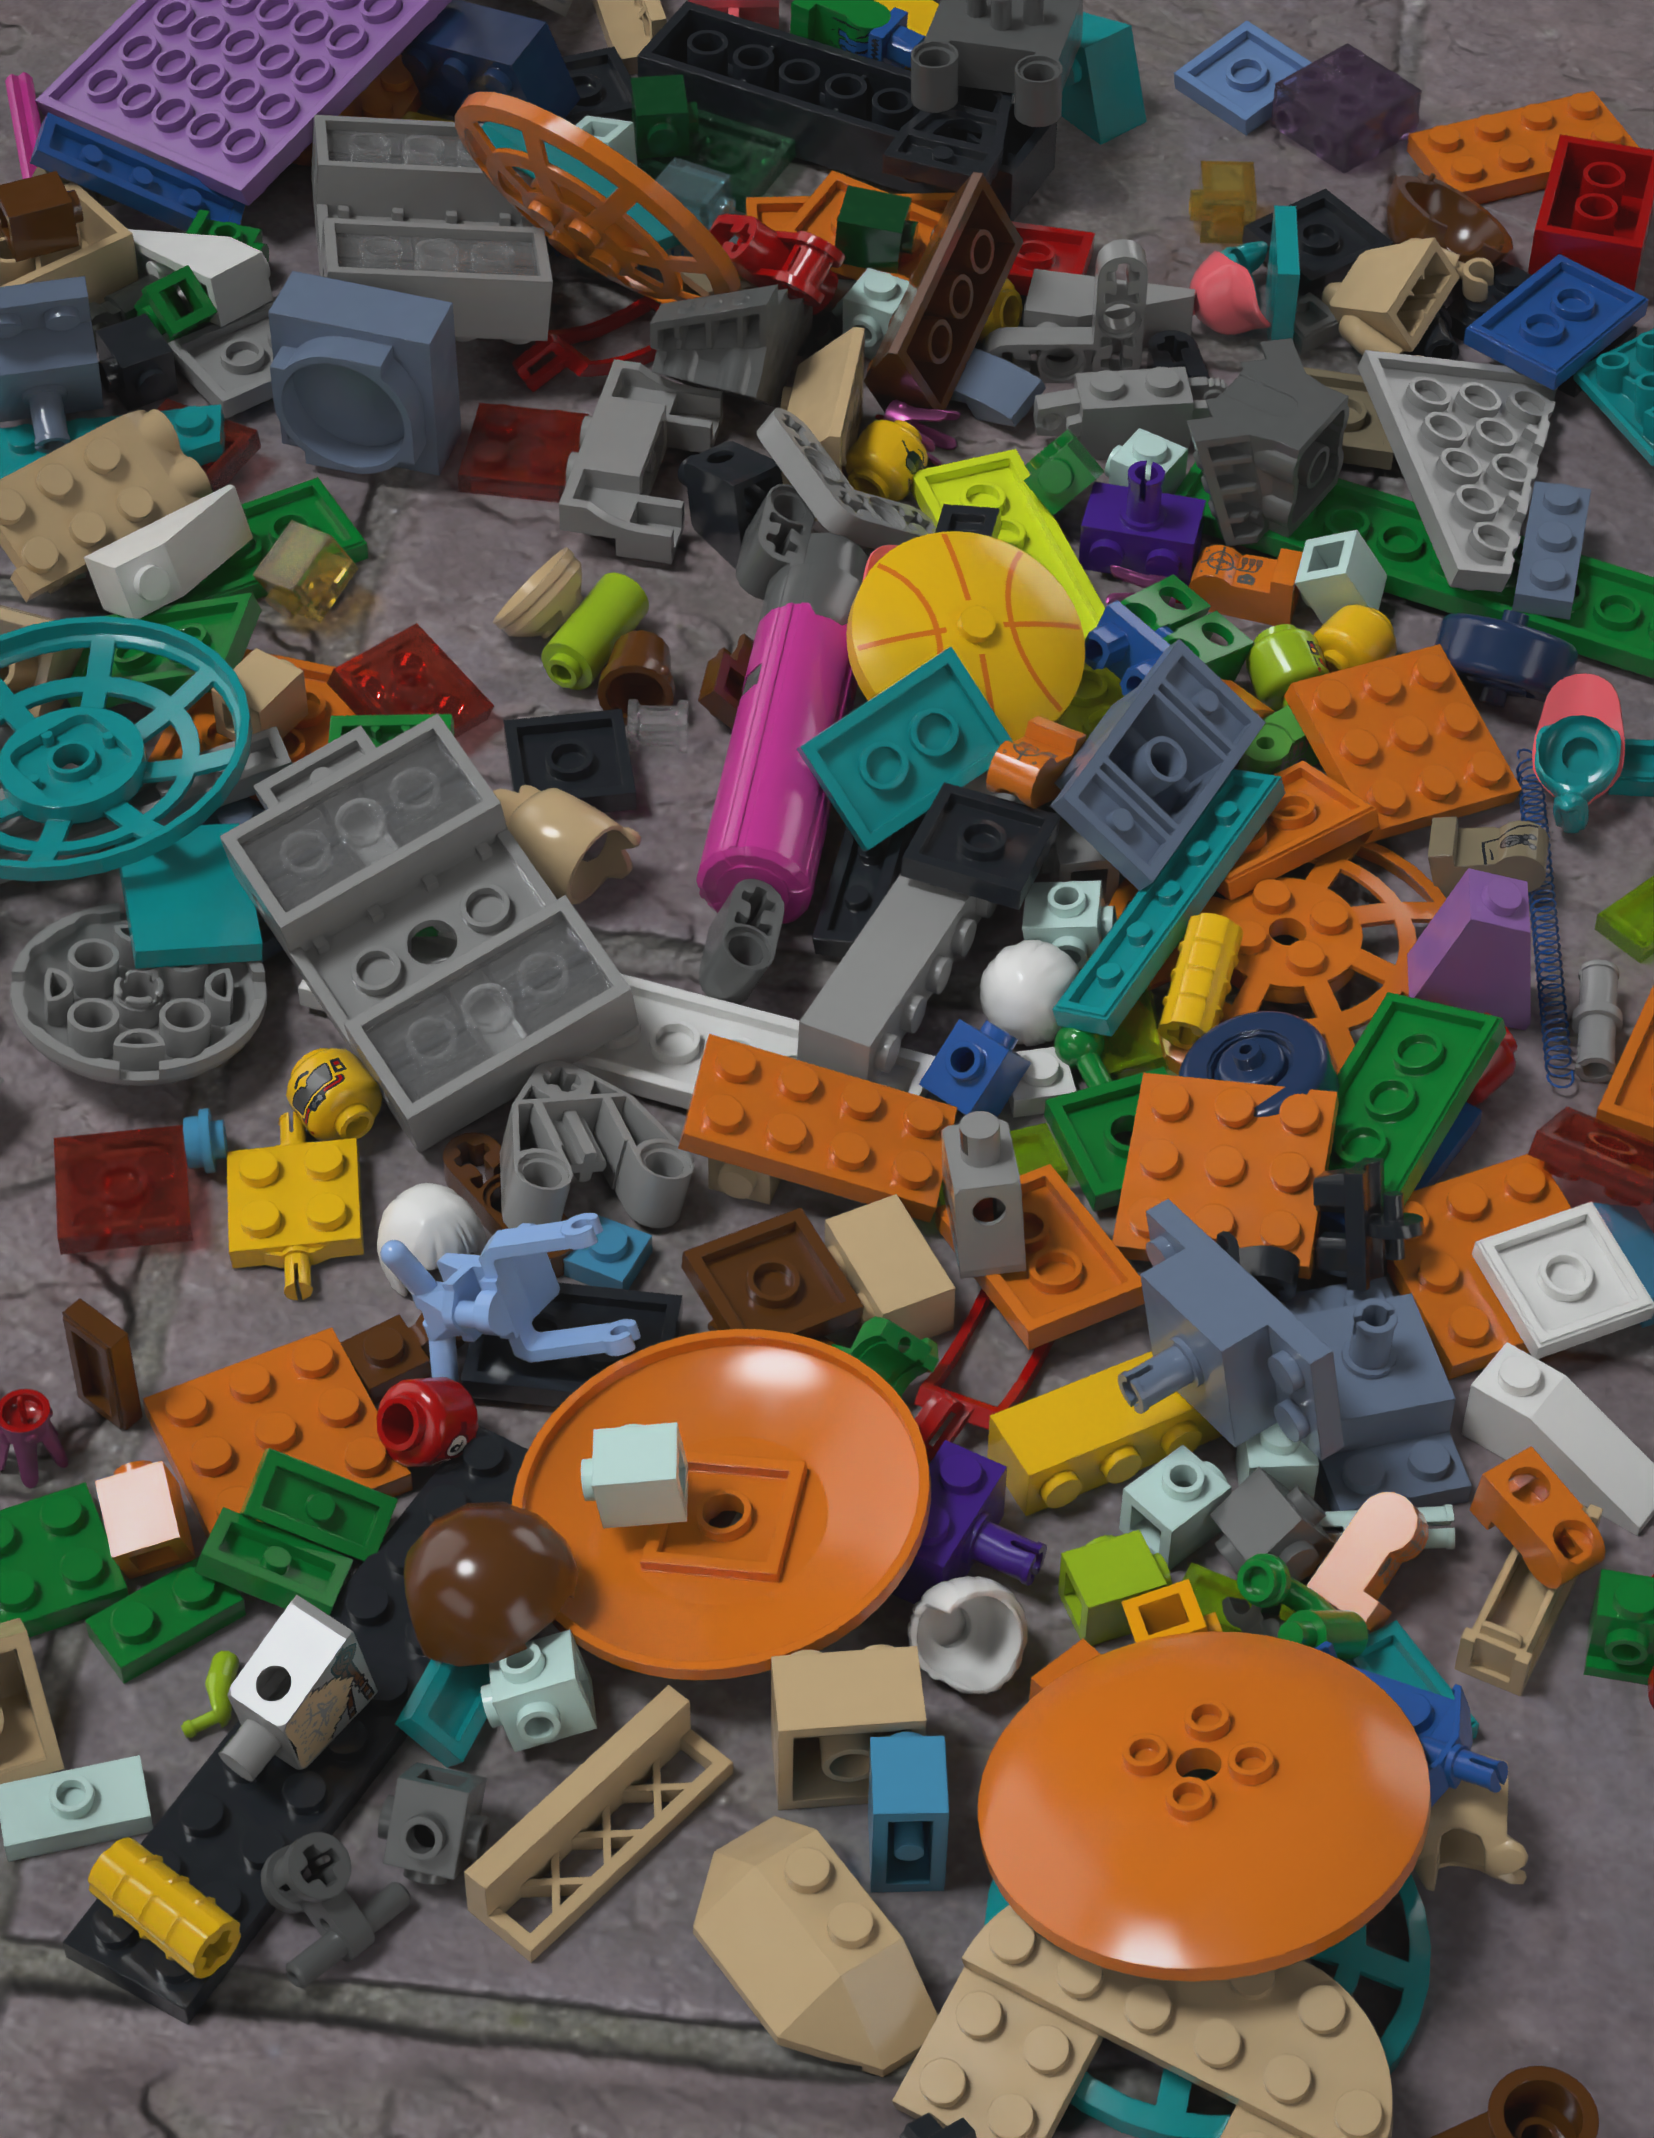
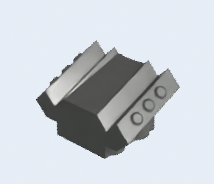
M778 285L663 303L650 322V347L657 350L652 373L677 383L696 388L723 391L725 395L781 408L783 388L787 384L794 359L813 328V306L804 304V298L790 300L788 298V289L778 290Z
M1292 338L1260 342L1265 359L1240 362L1242 371L1223 393H1220L1217 398L1206 399L1211 417L1186 420L1195 448L1194 459L1197 467L1201 469L1203 474L1201 482L1204 491L1209 494L1208 506L1212 516L1216 518L1226 546L1257 543L1268 530L1289 538L1338 482V474L1344 458L1342 443L1344 430L1349 418V396L1326 387L1306 374Z

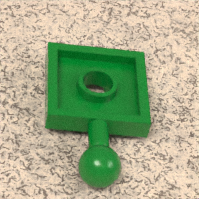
M1061 1027L1054 1040L1055 1053L1071 1069L1079 1070L1088 1088L1046 1099L1044 1117L1093 1212L1119 1205L1130 1146L1117 1142L1113 1136L1120 1132L1129 1131L1132 1133L1143 1073L1168 1075L1164 1067L1113 1081L1101 1059L1105 1048L1104 1036L1074 1028Z

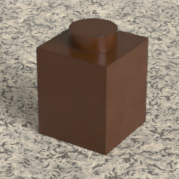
M57 171L0 185V231L16 262L79 246L76 224L84 221L81 203L75 190H66Z

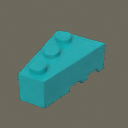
M1083 12L1082 41L1062 91L1061 117L1100 145L1147 122L1132 26Z

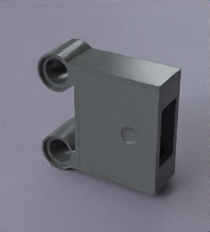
M941 0L924 42L916 45L911 51V101L913 105L925 112L939 113L947 111L958 102V86L1014 93V116L1019 122L1031 127H1045L1054 124L1061 117L1062 91L1082 41L1083 0Z

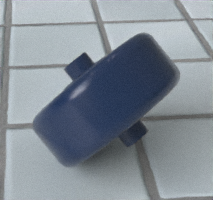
M1504 610L1501 620L1465 613L1449 614L1442 619L1435 645L1441 644L1460 680L1482 688L1479 701L1497 707H1505L1507 696H1526V698L1545 702L1551 688L1559 680L1574 675L1578 660V652L1572 644L1554 635L1527 627L1530 616L1513 610Z
M1252 1012L1233 1017L1216 1025L1193 1044L1179 1070V1076L1285 1087L1254 1108L1255 1117H1268L1280 1114V1106L1287 1097L1294 1094L1307 1095L1310 1089L1339 1093L1337 1072L1328 1046L1321 1033L1308 1021L1284 1012Z

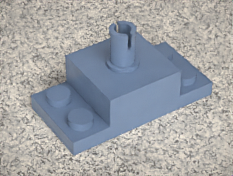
M85 276L0 287V422L31 418L35 434V449L39 452L51 453L71 442L67 430L66 413L104 408Z
M1178 639L1164 650L1139 686L1109 708L1054 784L1061 789V792L1050 806L1140 891L1156 879L1266 722Z
M1169 1199L1147 1210L1146 1216L1150 1241L1146 1244V1251L1153 1267L1140 1274L1153 1357L1133 1369L1118 1375L1119 1388L1130 1407L1134 1406L1135 1412L1142 1414L1149 1407L1178 1392L1234 1447L1278 1423L1283 1433L1291 1441H1302L1321 1461L1344 1448L1333 1350Z
M1384 1276L1371 1280L1370 1289L1367 1291L1347 1290V1283L1299 1291L1296 1292L1292 1299L1281 1302L1328 1345L1334 1353L1344 1448L1322 1461L1318 1458V1477L1331 1511L1359 1510L1371 1496L1381 1492H1395L1405 1496L1415 1507L1444 1506V1504L1455 1505L1469 1502L1472 1485L1449 1432L1456 1398L1412 1293L1393 1297Z

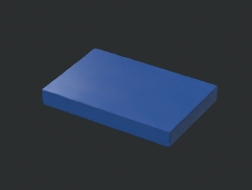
M1558 254L1469 325L1465 330L1463 344L1554 391L1644 317L1649 299Z

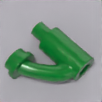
M1257 1554L1250 1557L1239 1569L1237 1586L1241 1595L1249 1603L1261 1608H1270L1281 1603L1295 1612L1280 1626L1278 1638L1294 1641L1312 1648L1319 1646L1325 1641L1331 1642L1340 1660L1355 1659L1365 1650L1368 1642V1629L1363 1618L1350 1610H1336L1314 1590L1290 1577L1287 1565L1278 1556L1273 1554Z

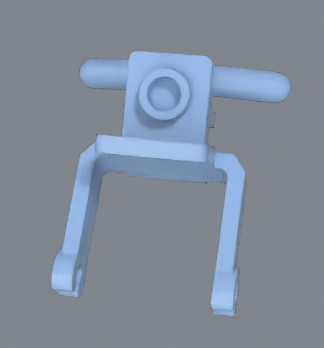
M582 1213L566 1221L538 1225L522 1223L517 1228L497 1230L488 1240L481 1255L445 1253L437 1261L443 1282L435 1281L432 1275L401 1241L390 1240L386 1242L380 1252L382 1261L408 1289L413 1297L416 1308L421 1310L424 1316L423 1326L429 1340L432 1378L447 1377L459 1382L456 1336H462L463 1341L467 1342L476 1341L482 1334L509 1339L514 1355L530 1363L605 1353L609 1356H620L635 1350L634 1341L640 1339L641 1334L636 1321L632 1319L546 1332H537L532 1325L533 1319L560 1291L547 1252L566 1249L578 1250L596 1244L598 1241L596 1235L603 1231L598 1215L595 1213Z

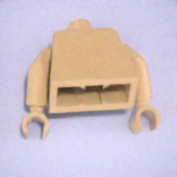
M1435 237L1425 239L1411 238L1400 244L1370 249L1360 254L1342 282L1330 283L1325 287L1322 302L1329 307V310L1339 323L1341 336L1361 355L1364 354L1365 350L1403 354L1404 351H1414L1458 279L1462 280V292L1468 300L1473 302L1485 301L1488 298V285L1492 286L1494 284V268L1491 262L1485 258H1473L1466 263L1458 261L1460 255L1442 248Z

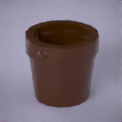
M639 630L630 631L622 635L615 642L608 664L602 670L598 683L597 695L599 705L603 711L622 709L624 725L633 727L652 725L661 721L670 712L674 701L675 685L671 672L670 650L661 637L652 632Z

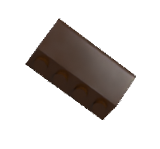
M973 172L947 203L938 224L931 232L930 241L917 268L911 274L909 285L899 307L889 321L888 330L875 357L868 365L864 383L884 413L889 404L895 399L915 408L946 410L1024 242L983 173Z

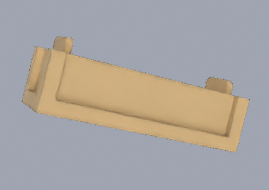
M1581 1503L1584 1512L1590 1517L1596 1527L1599 1528L1603 1509L1592 1504L1587 1509ZM1513 1546L1473 1628L1466 1627L1461 1636L1454 1669L1521 1696L1578 1577L1557 1589H1550L1533 1576L1522 1555Z

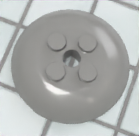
M114 903L75 912L50 924L35 935L26 944L14 963L10 1003L14 1018L27 1040L42 1055L57 1065L80 1076L108 1084L155 1086L179 1082L198 1076L219 1066L237 1054L249 1042L261 1023L266 1009L267 990L265 970L261 960L135 969L126 912H120V903Z

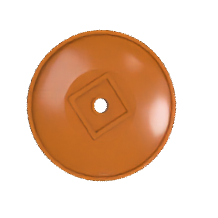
M729 1329L685 1335L657 1343L613 1363L586 1381L551 1414L537 1433L517 1475L512 1505L541 1516L566 1539L571 1548L579 1572L574 1599L569 1597L554 1621H552L560 1632L570 1629L578 1646L600 1659L628 1670L669 1679L717 1680L771 1670V1656L791 1655L801 1650L820 1651L840 1640L871 1616L897 1588L911 1567L921 1546L930 1512L931 1476L925 1444L914 1417L894 1388L873 1369L848 1353L815 1339L771 1330ZM677 1422L688 1462L687 1522L603 1529L596 1501H585L581 1484V1461L593 1456V1429L616 1428L627 1424L651 1425ZM723 1511H736L743 1515L736 1524L730 1527L716 1528L708 1524L711 1519L717 1517Z
M1209 1631L1152 1638L1109 1651L1076 1666L1037 1693L1007 1725L989 1755L982 1774L978 1794L979 1831L983 1854L990 1874L1005 1900L1016 1914L1034 1931L1070 1954L1106 1969L1138 1977L1191 1982L1227 1980L1283 1968L1310 1958L1338 1944L1362 1928L1384 1909L1399 1892L1413 1871L1424 1847L1431 1812L1429 1770L1423 1746L1411 1722L1384 1689L1359 1670L1321 1650L1290 1640L1243 1632ZM1196 1769H1210L1217 1772L1214 1777L1208 1780L1196 1777H1183L1186 1773Z

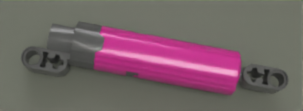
M778 484L770 489L745 531L736 567V578L739 585L748 594L764 601L696 878L701 898H704L710 908L717 913L708 930L699 968V983L708 997L739 1005L748 999L775 957L781 925L795 921L808 910L814 890L832 803L802 759L797 748L851 713L858 687L848 657L846 631L850 609L862 584L868 556L859 545L844 536L829 532L811 533L815 516L795 488L788 484Z

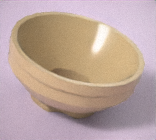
M565 547L560 550L516 591L498 612L493 623L508 636H541L543 639L549 637L570 617L584 598L581 595V562L569 548Z

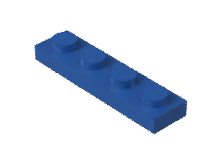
M49 112L41 124L30 164L49 172L57 171L58 175L62 178L187 232L200 209L210 211L211 220L232 222L240 225L245 204L209 189L198 178Z

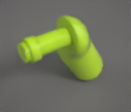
M223 1650L213 1656L205 1681V1688L213 1710L192 1720L188 1719L180 1725L186 1738H192L197 1735L196 1733L217 1723L220 1724L222 1729L228 1725L231 1719L232 1705L227 1695L239 1669V1658L234 1653Z

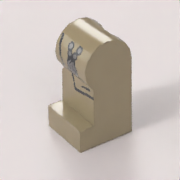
M1457 817L1432 818L1428 860L1433 884L1447 898L1467 869L1470 868L1527 881L1528 892H1532L1541 887L1545 881L1549 836L1540 825L1530 821H1513L1500 828H1459Z

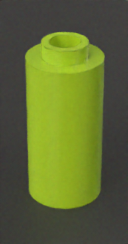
M614 572L607 573L600 578L542 650L541 659L543 666L554 683L574 690H582L590 686L608 663L615 642L622 635L633 631L648 613V597L637 582L626 575Z

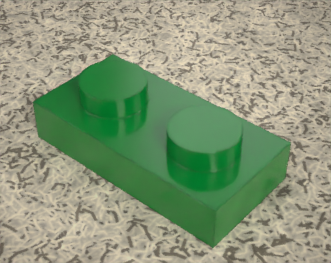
M266 1448L240 1514L363 1563L368 1556L378 1553L398 1499L274 1449Z
M223 1507L200 1554L194 1572L284 1609L298 1595L327 1615H330L346 1580L353 1559Z
M199 1557L87 1618L85 1620L87 1633L122 1683L125 1684L246 1615L244 1599L239 1592L232 1587L195 1573L194 1571Z

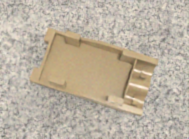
M152 409L149 412L136 410L124 414L0 479V545L16 567L10 579L26 603L47 591L50 594L73 582L77 575L87 572L85 556L212 493L207 475L197 461L182 452L176 430L165 414L157 409Z

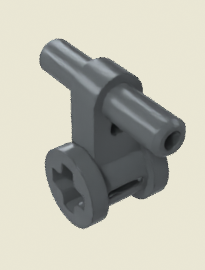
M322 1832L307 1834L297 1839L291 1845L275 1851L267 1858L261 1872V1886L267 1900L275 1908L285 1913L297 1914L305 1912L322 1936L286 1964L288 1979L299 1988L307 1987L341 1959L346 1962H351L374 1944V1933L409 1907L411 1903L410 1894L405 1886L398 1882H391L358 1908L345 1889L351 1876L349 1853L337 1838ZM324 1855L330 1857V1860L326 1863L321 1858ZM307 1866L312 1875L305 1881L300 1871ZM287 1884L290 1890L284 1891L282 1886Z

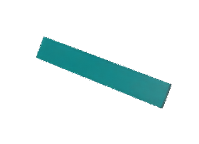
M1233 769L1153 883L1137 892L1052 1010L1057 1026L1113 1036L1185 935L1190 917L1200 914L1286 792L1281 776Z

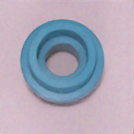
M210 1108L199 1109L198 1116L183 1118L187 1164L189 1169L204 1167L206 1174L216 1173L217 1159L227 1158L228 1143L224 1119L213 1121Z

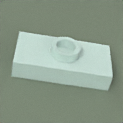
M140 1755L0 1784V1823L8 1862L149 1833L153 1829Z

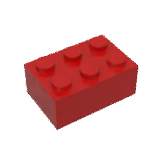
M1560 134L1534 231L1528 273L1533 275L1558 254H1561L1635 292L1654 211V150Z

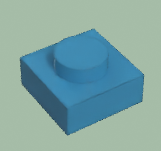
M598 1215L603 1231L596 1235L597 1243L584 1249L573 1250L563 1259L564 1276L590 1286L629 1290L653 1252L652 1235Z

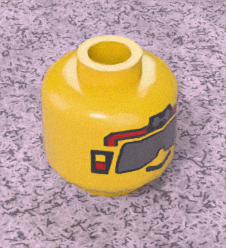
M320 1048L304 1055L292 1069L286 1092L291 1109L296 1113L308 1132L319 1141L348 1138L359 1139L372 1128L374 1120L380 1111L383 1098L378 1083L373 1079L360 1059L347 1049Z

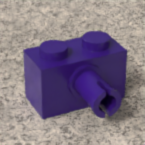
M1139 461L1132 464L1128 469V487L1094 481L1080 531L1079 562L1084 570L1112 574L1110 565H1115L1148 576L1151 574L1169 577L1174 574L1189 587L1202 545L1206 500L1162 493L1165 471L1162 466L1155 462H1152L1150 480L1145 479L1147 461Z
M945 1440L929 1464L931 1505L928 1524L921 1546L911 1567L892 1595L915 1604L921 1600L922 1595L936 1584L954 1578L966 1577L976 1561L1018 1579L1022 1584L1030 1586L1034 1582L1035 1575H1038L1043 1565L1047 1545L1039 1541H1032L998 1525L1004 1516L1007 1466Z

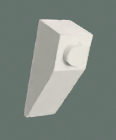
M128 229L133 233L139 279L147 275H154L161 279L189 265L218 311L210 322L220 327L273 301L268 279L271 274L270 267L260 250L228 236ZM180 290L178 292V295L185 304L186 308L188 309V311L194 312L193 308L189 304L183 292Z
M229 484L85 556L84 560L103 609L125 618L140 619L186 595L253 539L236 488Z
M1506 1342L1471 1384L1461 1434L1505 1460L1532 1446L1580 1503L1586 1507L1592 1504L1602 1508L1603 1517L1638 1536L1654 1516V1463L1566 1375Z

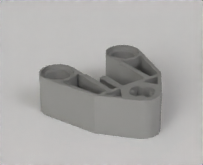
M557 1060L547 1061L535 1068L511 1106L500 1150L503 1222L511 1229L517 1228L522 1223L538 1225L561 1221L573 1174L578 1182L590 1181L592 1172L602 1171L610 1188L615 1190L625 1211L633 1220L651 1228L669 1227L680 1218L695 1166L694 1160L688 1151L678 1149L679 1142L634 1096L575 1064Z

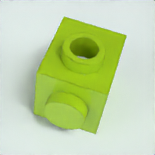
M1140 1529L1119 1536H1100L1085 1546L1061 1553L1058 1594L1080 1640L1084 1638L1091 1646L1132 1634L1121 1603L1122 1601L1172 1585L1171 1575L1165 1559L1160 1553H1151Z

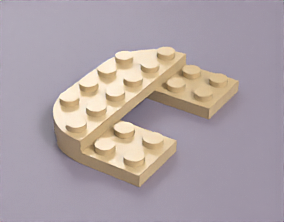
M1010 1905L1001 1910L982 1928L962 1956L964 1968L892 2100L895 2109L915 2119L929 2112L948 2126L964 2118L975 2130L977 2138H1052L1103 2038H1106L1236 2104L1220 2138H1392L1393 2097L1390 2071L1379 2037L1367 2015L1354 1998L1338 1982L1317 1967L1302 1960L1289 1966L1257 1975L1227 1980L1196 1982L1169 1981L1133 1976L1103 1968L1057 1947L1034 1931L1016 1914Z

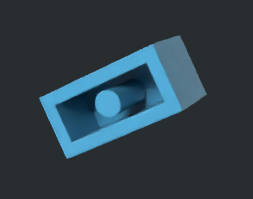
M900 1732L889 1737H870L868 1836L871 1892L944 1891L949 1828L945 1736H923L915 1732Z

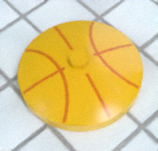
M960 531L938 532L919 536L898 545L879 559L868 572L856 594L848 617L846 631L848 657L854 677L868 701L952 646L1014 742L1024 737L1028 721L1037 716L1057 723L1072 702L1081 683L1085 664V640L1078 613L1070 597L1057 579L1032 556L1009 543L990 536Z

